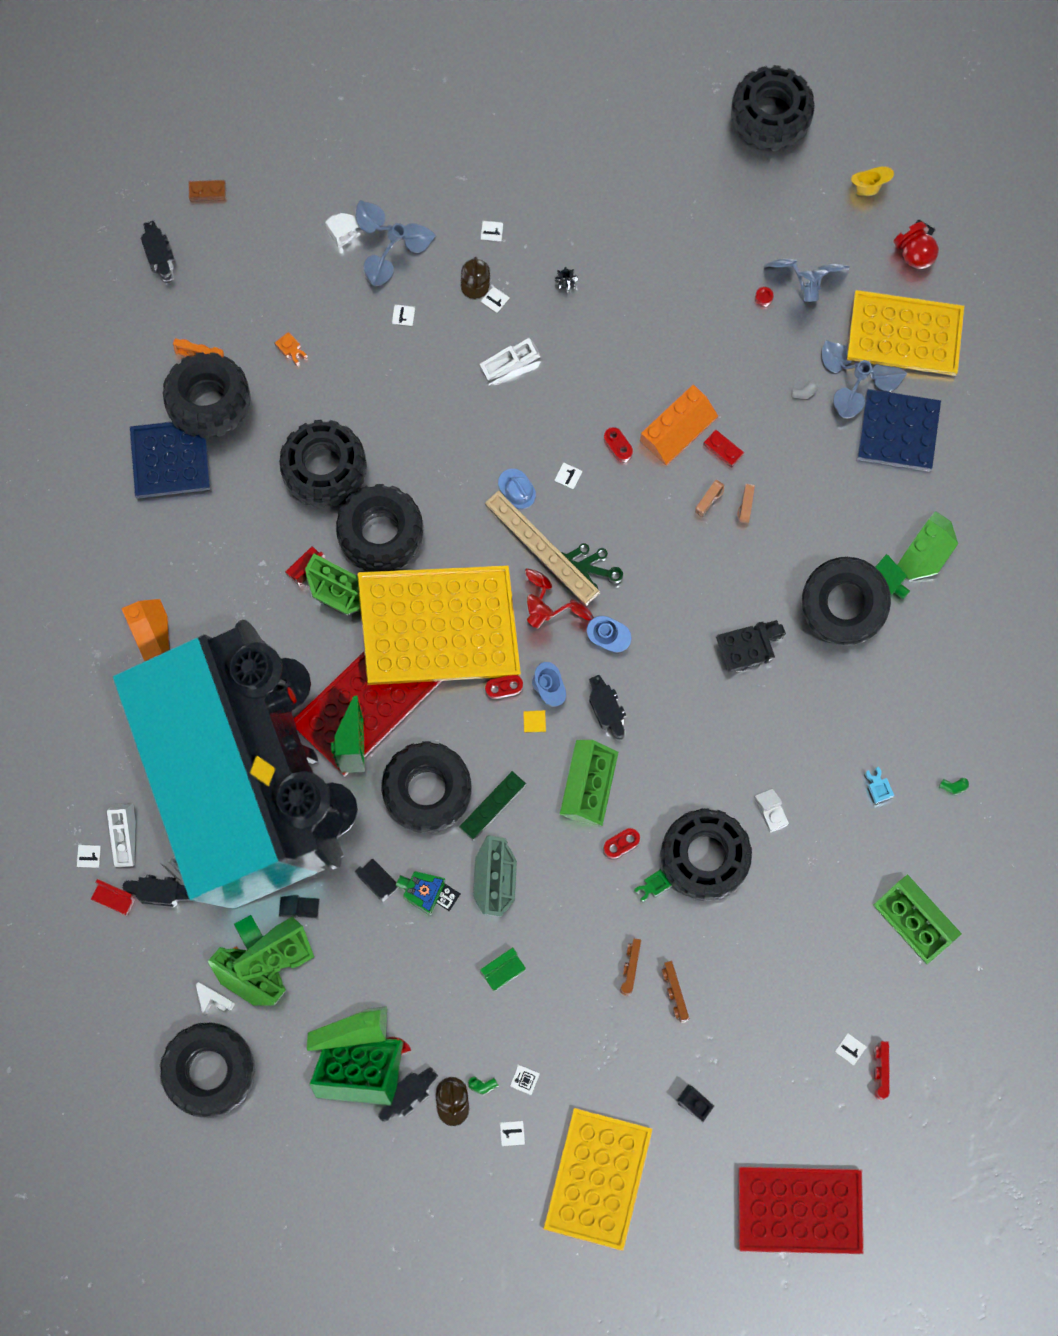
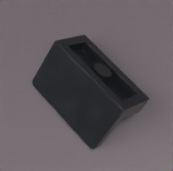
M371 859L363 868L360 866L354 871L358 878L382 902L399 888L396 886L397 882L374 859Z

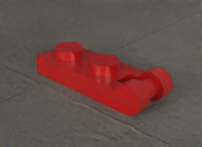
M881 1041L878 1043V1046H875V1058L878 1059V1067H875V1078L878 1079L879 1086L875 1091V1097L878 1100H884L890 1094L888 1041Z

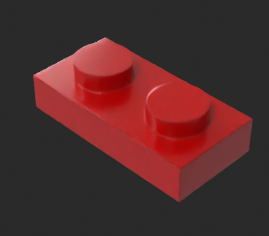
M716 429L703 443L706 448L731 468L744 455L740 448Z

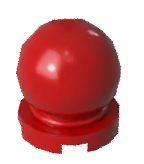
M918 222L909 227L910 231L904 235L902 233L898 234L893 242L897 249H903L902 254L905 262L912 268L927 269L935 263L939 247L937 241L931 235L926 234L929 230L927 225L923 222Z

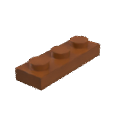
M669 961L664 963V968L661 971L664 981L668 980L670 988H667L670 1000L674 999L676 1007H673L675 1018L680 1019V1023H683L690 1018L673 962Z

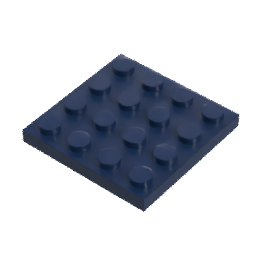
M868 389L857 460L931 472L941 400Z
M173 422L130 426L136 498L211 490L206 438H202L200 435H196V437L188 435L185 431L178 429Z

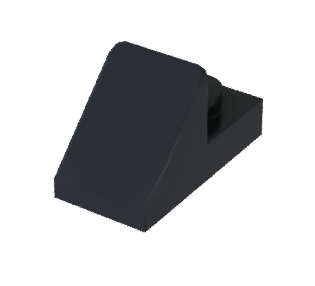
M299 895L280 897L279 917L318 919L320 899L302 898Z
M690 1084L686 1086L677 1099L679 1106L701 1122L705 1121L714 1107L707 1098Z

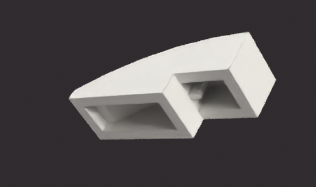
M528 338L514 347H507L482 362L480 366L487 379L492 380L535 361L541 355L534 342Z

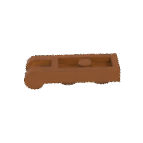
M633 938V942L628 943L626 955H630L629 963L625 962L623 974L627 975L626 982L622 984L620 989L621 994L624 996H629L633 990L641 939Z

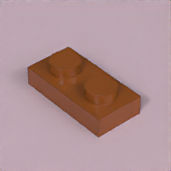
M225 180L189 181V200H226Z

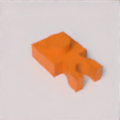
M289 332L275 342V346L286 358L292 357L296 366L299 365V361L296 359L298 356H302L304 360L307 358V354L299 350L301 348L299 342Z

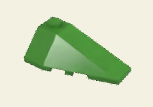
M290 917L271 929L233 962L232 965L238 980L243 981L262 976L263 973L271 971L275 973L283 968L298 967L314 958V954L303 926L296 919Z
M387 1007L365 1009L308 1032L307 1051L386 1041Z

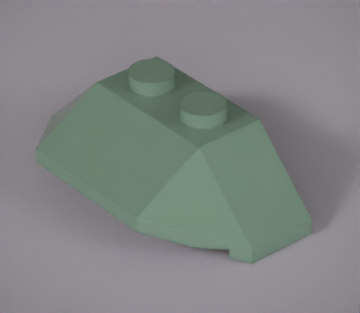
M490 835L486 836L475 857L473 897L482 914L501 917L515 901L517 861L507 845L506 838Z

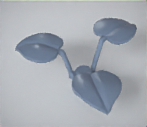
M362 200L357 204L356 221L363 231L373 233L376 228L379 231L389 230L387 235L391 242L382 257L371 255L364 262V272L371 284L375 286L386 283L393 274V264L388 260H384L395 242L400 241L402 238L405 240V246L408 250L420 253L429 246L436 236L428 228L414 223L407 224L406 226L396 223L393 226L380 227L385 222L384 211L379 206Z
M789 258L777 259L764 265V269L768 266L794 267L801 290H804V301L806 302L819 300V289H821L820 284L823 276L829 274V272L850 269L848 265L826 264L818 267L817 270L799 272L796 264L797 260ZM802 277L809 279L810 281L805 282L804 285Z
M826 340L822 348V361L829 371L838 373L842 368L845 370L855 368L854 374L857 381L853 390L842 388L835 393L833 398L834 406L843 418H852L863 409L865 404L864 396L860 393H855L860 381L865 380L869 374L871 379H875V386L885 392L895 390L907 375L903 369L876 364L872 369L871 363L866 360L848 366L851 363L850 360H847L848 348L842 344Z

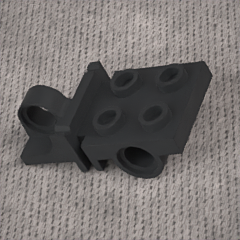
M775 620L767 623L762 621L758 622L754 627L749 626L718 634L716 639L728 672L735 670L736 672H742L755 665L767 664L769 661H772L775 655L770 642L783 639L786 632L783 625L778 624V621Z

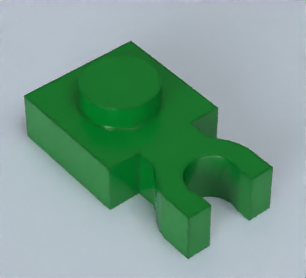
M660 869L644 879L646 885L638 886L634 891L635 893L639 891L645 892V896L640 898L641 902H644L651 893L656 897L672 885Z

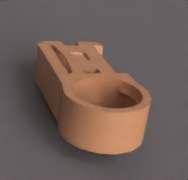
M718 480L714 481L695 509L697 514L704 517L712 503L722 496L724 484Z
M745 484L742 505L737 512L739 522L749 523L755 485Z

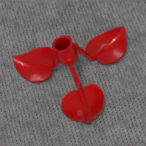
M525 569L528 579L542 589L540 597L533 594L527 596L530 614L527 621L530 625L539 628L545 620L549 621L550 618L566 608H571L572 612L588 621L594 619L591 611L583 603L573 599L570 600V603L553 612L542 601L546 588L552 589L550 580L536 570Z

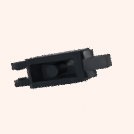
M154 220L143 223L145 233L142 234L141 241L151 270L155 273L160 272L163 281L169 282L173 278L170 269L174 268L172 261L175 259L172 250L167 249L166 245H169L167 235H162L161 229H158Z
M596 675L589 679L592 690L589 696V703L601 729L605 731L610 729L616 740H622L625 737L623 726L624 717H626L623 706L619 707L616 701L619 698L615 689L611 690L610 685H606L602 677Z
M145 875V878L139 877L138 881L126 880L122 885L125 892L136 895L142 904L175 907L178 901H192L189 899L185 885H181L173 877H164L163 880L156 879L157 876Z
M431 1067L418 1075L416 1073H409L397 1084L392 1104L386 1105L382 1108V1111L380 1110L378 1114L380 1120L387 1122L396 1114L399 1117L402 1115L406 1117L413 1111L414 1108L412 1106L417 1101L421 1103L429 1096L427 1092L430 1091L429 1087L438 1078L437 1073Z

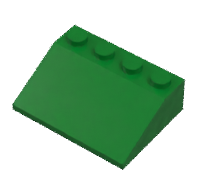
M353 696L335 734V742H331L333 758H335L337 767H340L341 773L365 772L363 713L358 696Z
M386 1039V1041L322 1049L309 1084L316 1098L391 1105L397 1089L403 1042L402 1040Z

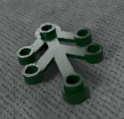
M582 543L577 549L567 554L561 552L597 589V584L593 583L588 573L606 577L615 584L623 579V571L619 567H612L610 570L591 565L598 560L604 561L607 559L608 552L604 548L598 549L596 553L579 562L573 561V559L579 555H588L590 550L588 544ZM582 547L587 548V551L582 552L580 549ZM604 552L606 555L604 557H600L599 553ZM617 574L619 578L614 579L612 578V575Z

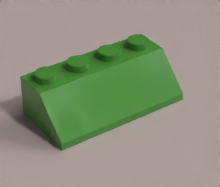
M576 740L560 815L571 820L603 826L618 751L594 740Z
M908 874L874 904L927 965L962 934Z

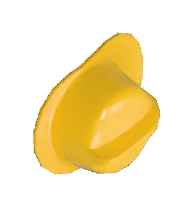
M889 167L872 168L855 173L851 177V182L856 185L858 196L875 195L879 192L882 184L893 178L894 171Z

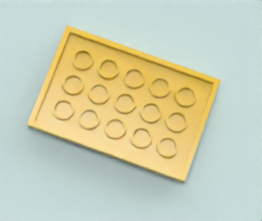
M855 290L847 360L857 362L866 360L871 364L956 376L959 365L964 306Z
M574 1108L544 1230L623 1251L653 1129Z

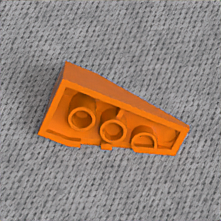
M160 599L137 601L121 608L144 661L169 651L168 616Z

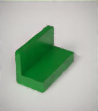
M512 947L480 969V972L492 990L496 991L525 971L526 967Z

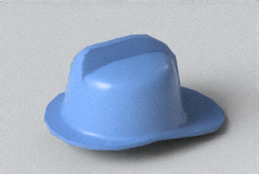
M508 469L500 475L498 486L503 495L517 509H525L533 504L536 498V491L522 471Z
M597 616L589 622L587 627L589 639L609 651L622 652L631 643L632 637L628 627L610 617Z
M551 662L539 664L532 679L534 689L547 704L551 706L563 704L566 699V690L559 669Z

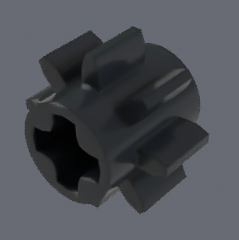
M565 267L561 271L557 270L558 276L555 277V282L559 283L558 289L563 288L568 291L571 287L575 288L578 276L574 275V269L570 270Z

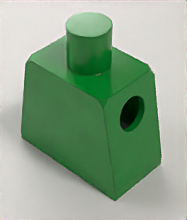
M886 554L875 567L884 576L889 586L891 597L896 594L904 600L910 593V590L902 585L907 575Z

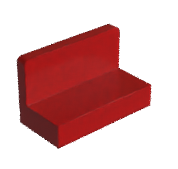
M313 546L285 571L286 575L298 586L307 579L305 568L313 554L325 559V555L322 552L319 553Z
M97 879L95 882L97 887L91 900L128 916L136 898L128 892Z

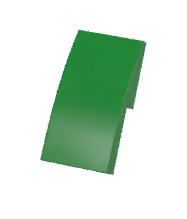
M252 915L234 923L247 950L263 937Z

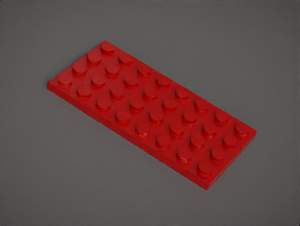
M363 651L294 718L296 730L341 773L340 767H337L335 758H333L331 742H335V734L353 696H358L363 713L365 758L442 681L367 685L365 654Z

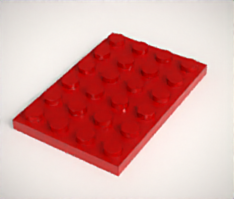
M739 1167V1252L864 1254L862 1170Z

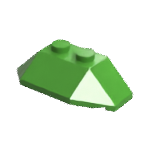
M936 511L928 519L898 563V566L907 575L906 579L911 581L938 574L958 545L952 522Z
M313 554L305 568L312 598L345 615L359 611L360 600L357 575Z
M219 947L208 960L220 984L253 1006L275 1005L286 991L279 972L274 973L271 971L263 973L259 977L243 981L238 980L232 963L247 950Z

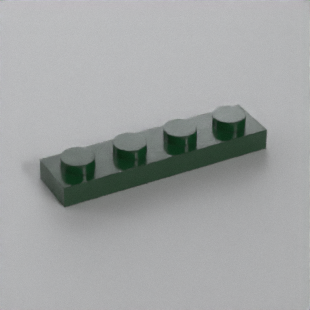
M511 771L459 828L474 841L522 791L526 783Z

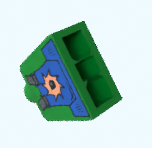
M414 871L411 879L400 875L396 886L405 890L404 900L431 916L446 881L442 877Z

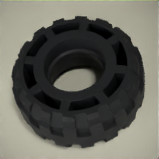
M774 65L773 68H767V66L759 67L756 72L752 71L745 75L742 82H739L735 89L731 105V118L734 122V128L740 136L743 135V140L750 145L752 143L757 145L758 149L771 148V151L780 150L781 147L788 148L799 139L801 140L810 128L815 107L814 94L812 89L807 86V81L801 75L797 76L796 72L790 68L787 70L782 69L779 65ZM765 97H777L786 102L789 110L778 115L768 114L758 106L757 102Z
M204 352L196 353V356H187L182 359L180 364L176 363L171 368L170 374L164 380L163 401L169 418L178 429L185 431L186 434L196 437V435H200L202 438H210V436L217 435V437L223 436L226 431H233L239 425V421L242 422L248 413L250 390L245 373L233 360L226 356L222 358L219 353L211 352L210 354H204ZM204 391H217L223 394L219 401L210 405L200 406L191 402L196 395Z
M321 419L314 420V423L308 425L304 423L299 426L296 432L293 431L289 434L286 443L282 445L279 464L283 481L289 492L306 505L312 504L318 508H324L328 505H332V507L341 505L340 502L346 500L348 496L360 489L364 482L367 462L363 445L358 436L349 427L342 426L339 422L333 420L323 422ZM328 449L340 456V463L337 468L324 475L308 471L305 467L307 458L317 450Z
M375 484L373 487L365 486L360 488V491L357 493H352L348 496L346 502L338 511L336 521L338 543L346 558L358 568L367 569L368 572L392 571V569L401 568L408 564L407 562L417 554L423 540L422 515L413 498L408 493L402 492L398 487H387L384 484ZM376 517H387L397 523L398 532L393 539L386 543H372L364 538L362 532L367 522Z
M838 557L822 563L811 573L802 593V609L808 625L819 637L838 645H855L870 639L883 627L890 612L891 594L884 576L872 564L855 557ZM848 583L855 585L864 595L865 603L863 610L852 619H840L829 609V594L840 584Z
M422 741V743H412L405 746L406 748L397 751L392 756L383 772L381 792L388 812L398 824L414 832L435 833L444 828H449L462 817L470 802L471 778L466 764L455 751L441 743L436 744L431 743V741ZM424 772H432L439 775L445 783L443 797L430 805H421L414 802L408 791L410 781L418 774Z
M700 808V810L689 811L683 814L669 827L661 846V865L667 880L679 893L694 898V900L714 901L730 895L743 883L751 866L752 847L746 830L742 828L739 821L720 810ZM699 837H711L719 841L725 850L723 864L713 871H703L696 868L688 857V848L693 840Z
M212 1022L197 1023L181 1030L169 1041L163 1057H161L160 1080L165 1094L177 1108L196 1117L210 1118L231 1112V1110L245 1100L253 1085L255 1064L250 1047L236 1031L222 1024ZM203 1052H216L224 1058L227 1064L226 1077L214 1089L205 1090L198 1088L190 1077L191 1064Z

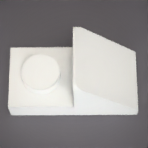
M773 789L755 796L770 832L789 824L781 807L782 801Z
M197 983L196 988L204 1015L207 1014L213 1002H216L214 1006L222 1011H225V1009L232 1010L235 1005L232 1001L201 983Z

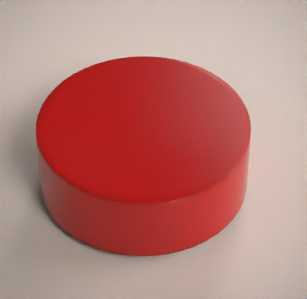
M768 287L759 288L755 294V301L761 306L770 305L774 298L773 291Z

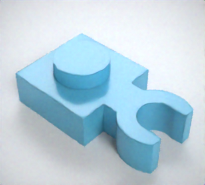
M879 767L875 768L876 776H872L869 770L866 771V778L872 781L868 788L875 804L895 796L888 779L881 780V769Z

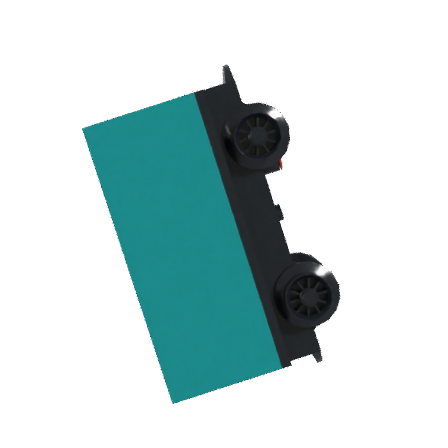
M242 619L237 622L235 628L212 638L204 634L112 676L190 900L236 909L325 870L324 865L332 869H337L341 866V858L344 855L338 838L350 830L356 821L358 812L357 801L350 789L338 783H325L322 778L313 773L312 767L309 765V763L314 764L318 762V757L314 749L302 745L292 716V710H295L304 703L311 688L310 674L302 663L291 658L281 659L276 650L261 639L252 624ZM257 756L275 768L269 786L250 773Z

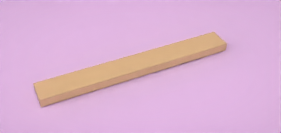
M499 490L485 502V505L586 606L600 594V591Z

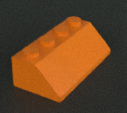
M693 384L641 432L640 442L667 466L718 418V414L707 396Z

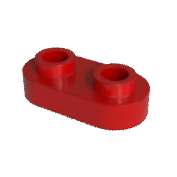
M616 427L607 429L604 433L605 444L618 461H629L633 454V448L626 437ZM615 434L617 437L612 438L610 435ZM624 448L627 452L622 453L620 450Z
M518 675L491 679L486 683L485 692L491 699L517 695L523 689V681ZM512 683L517 684L515 689L510 687ZM494 687L498 688L496 693H493L491 690Z
M628 828L608 839L604 844L605 855L608 858L616 859L637 847L640 841L638 831ZM631 836L634 840L633 842H628L626 838ZM615 846L617 851L611 852L610 847Z

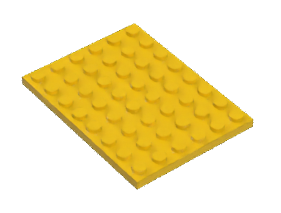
M509 566L358 572L367 685L500 678L509 675H521Z

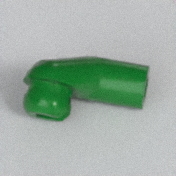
M960 778L959 781L951 783L943 779L939 787L956 795L968 789L969 781L966 778Z
M471 1077L468 1080L469 1088L479 1094H485L499 1087L495 1078L486 1082L477 1079V1077Z

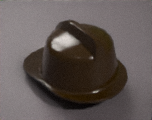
M474 257L462 266L461 291L469 299L475 300L484 297L490 286V268L486 262Z
M457 1077L443 1079L436 1088L437 1113L441 1121L448 1126L462 1124L469 1115L467 1087Z

